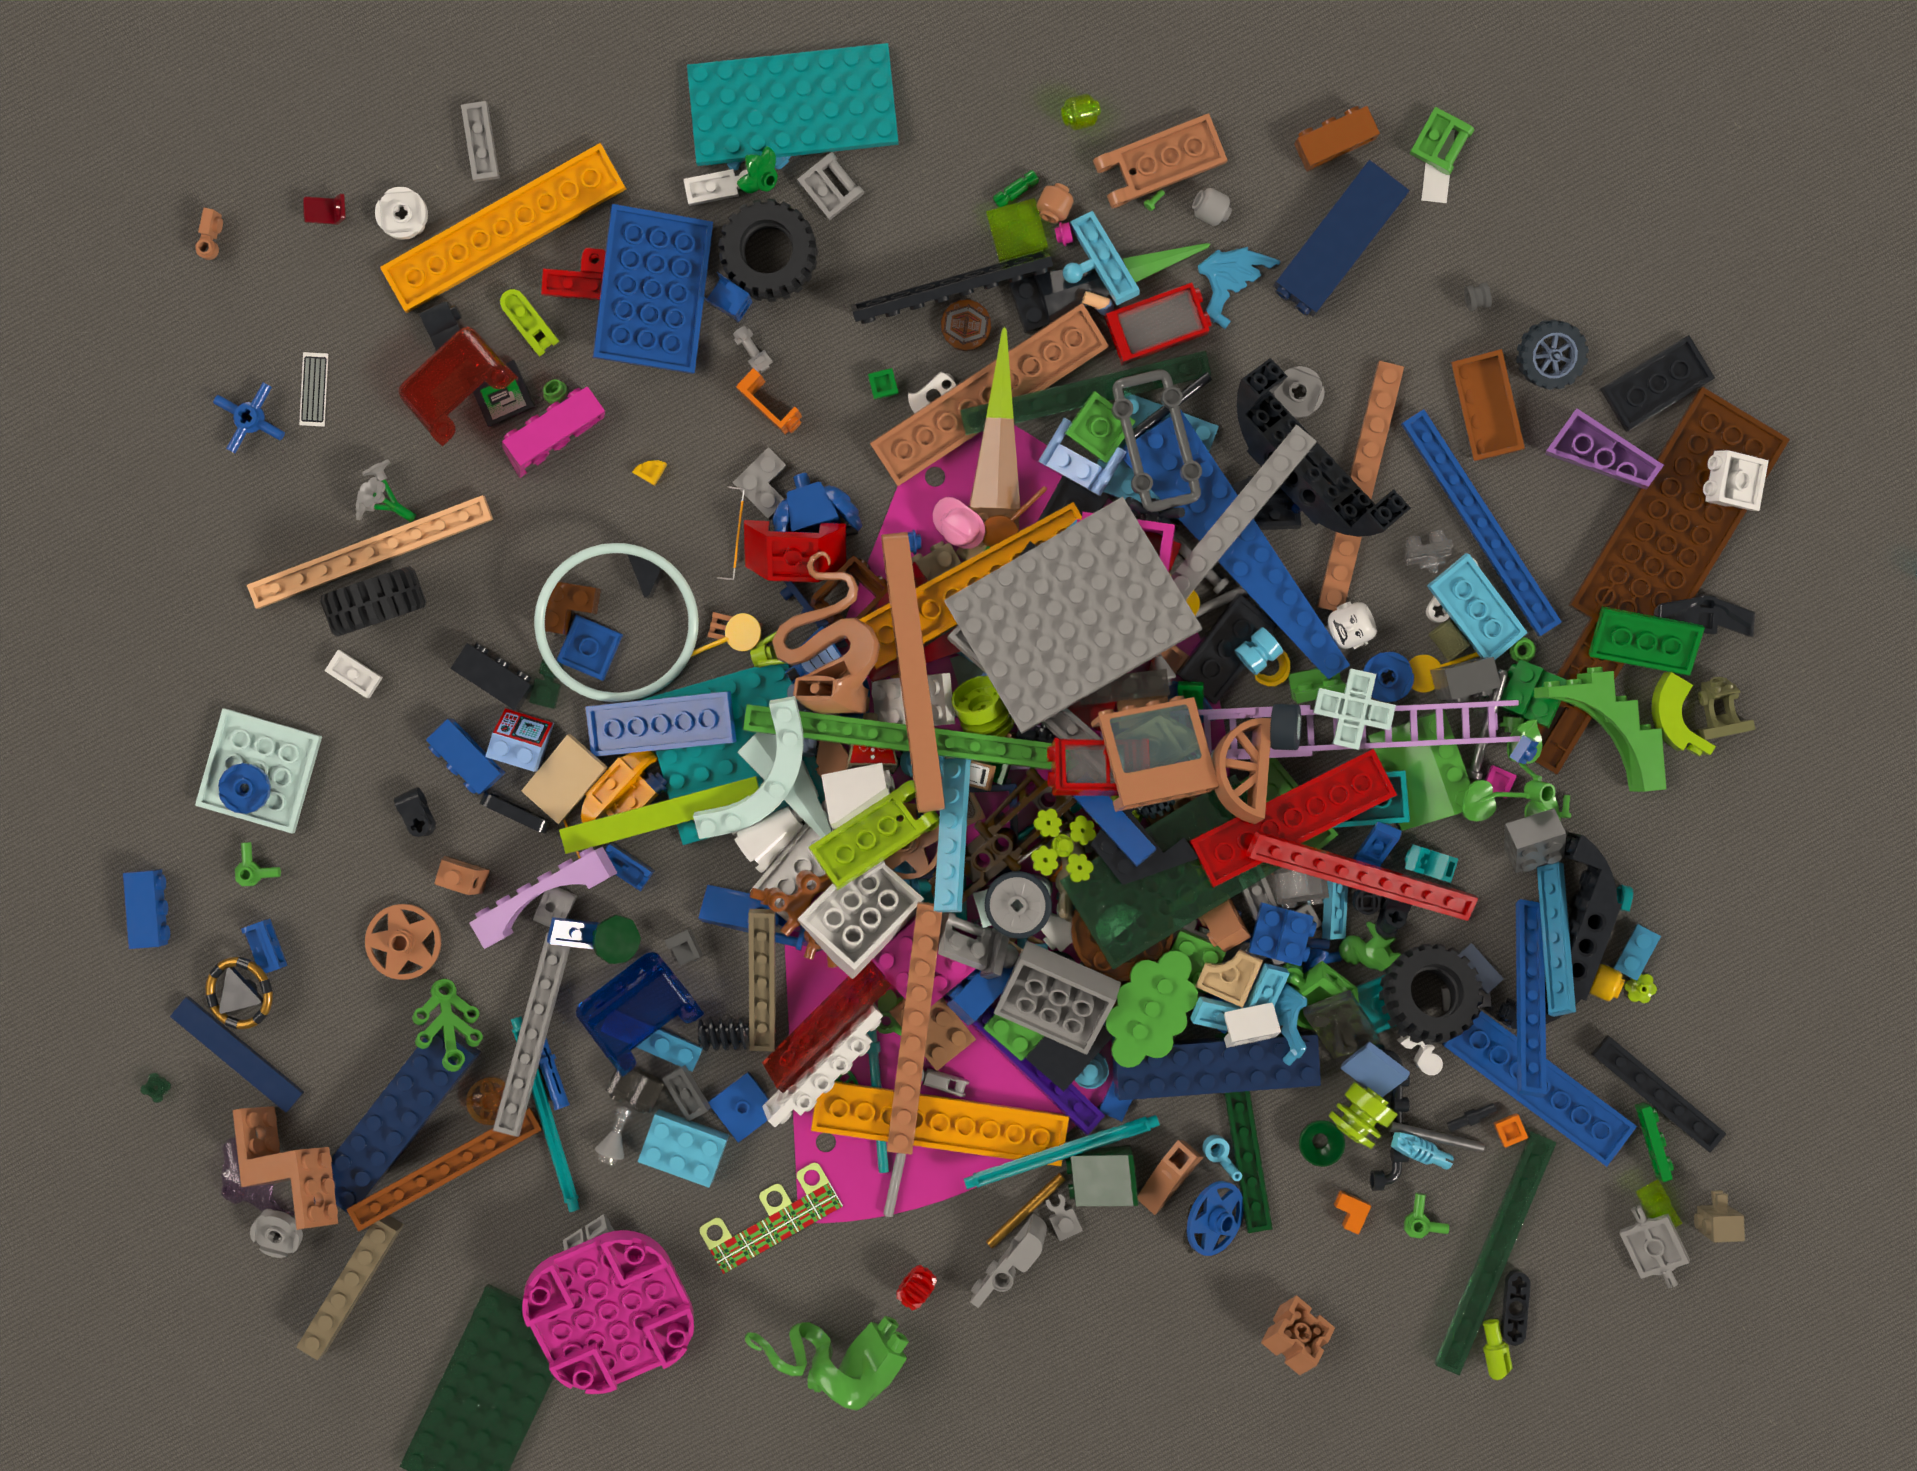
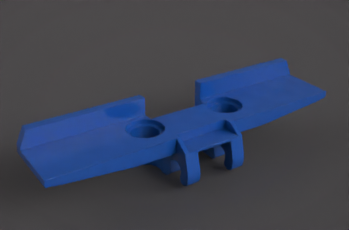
M707 885L698 919L705 923L749 933V909L770 908L767 905L761 904V900L750 898V893ZM775 912V927L782 928L787 921ZM802 925L793 930L800 932L799 937L790 935L787 937L785 934L775 932L776 943L796 947V950L799 951L802 950L803 946L808 945L804 938L805 929Z

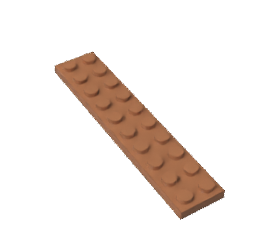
M1080 303L1008 351L1013 410L1109 347L1083 303ZM997 359L869 443L897 486L984 430Z

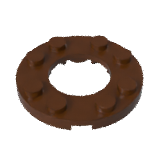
M1115 878L1095 885L1082 896L1072 915L1071 939L1080 960L1087 968L1117 981H1130L1131 968L1141 960H1151L1157 963L1159 958L1170 950L1173 940V920L1166 902L1154 889L1137 880L1121 885ZM1126 904L1135 907L1143 915L1146 922V936L1143 943L1136 950L1128 954H1115L1101 945L1097 936V924L1101 915L1108 908Z

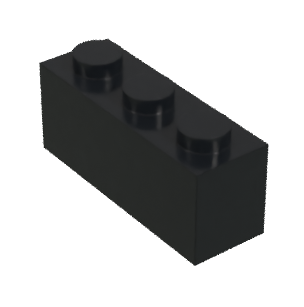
M478 642L475 645L467 643L450 669L513 710H520L535 684L530 682L532 677L521 670H518L516 673L509 668L510 663L500 656H497L496 659L487 654L489 649Z

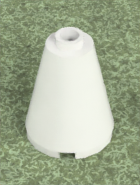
M788 806L766 816L750 827L733 832L732 835L736 836L734 840L750 862L755 860L759 864L755 868L762 873L769 868L804 827L802 824L803 819L794 809Z

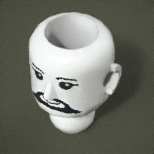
M1346 602L1337 606V610L1333 611L1328 617V626H1325L1334 642L1342 649L1351 647L1356 649L1361 645L1368 644L1367 641L1373 639L1377 633L1372 613L1368 606L1362 602L1353 604Z

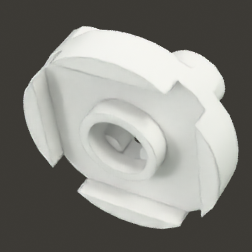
M394 187L386 191L381 200H378L375 207V217L378 225L386 234L395 239L405 240L413 238L424 231L428 219V210L420 195L406 187ZM400 207H404V210L408 211V215L402 220L400 217L395 216V213L400 211Z

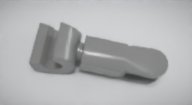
M929 1068L926 1071H922L921 1082L923 1081V1085L965 1097L966 1093H964L966 1084L969 1085V1080ZM950 1080L956 1081L954 1089L948 1087Z

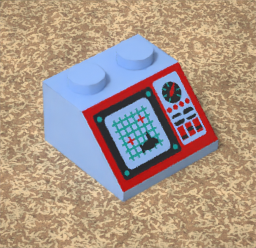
M505 708L492 733L485 757L533 772L538 771L542 765L554 723Z

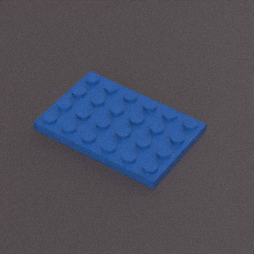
M611 205L592 358L690 374L695 373L713 222L622 205Z

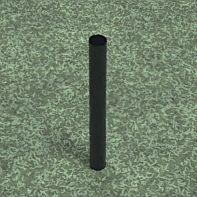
M1207 372L1181 391L1183 399L1179 406L1212 381L1211 376ZM1162 406L1133 428L1135 439L1167 416L1170 410Z

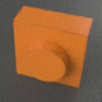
M1517 1113L1493 1123L1505 1148L1528 1138Z

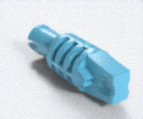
M1394 1132L1391 1147L1403 1155L1426 1165L1433 1163L1446 1170L1453 1165V1163L1446 1161V1159L1454 1161L1452 1154L1438 1150L1434 1143L1415 1135Z

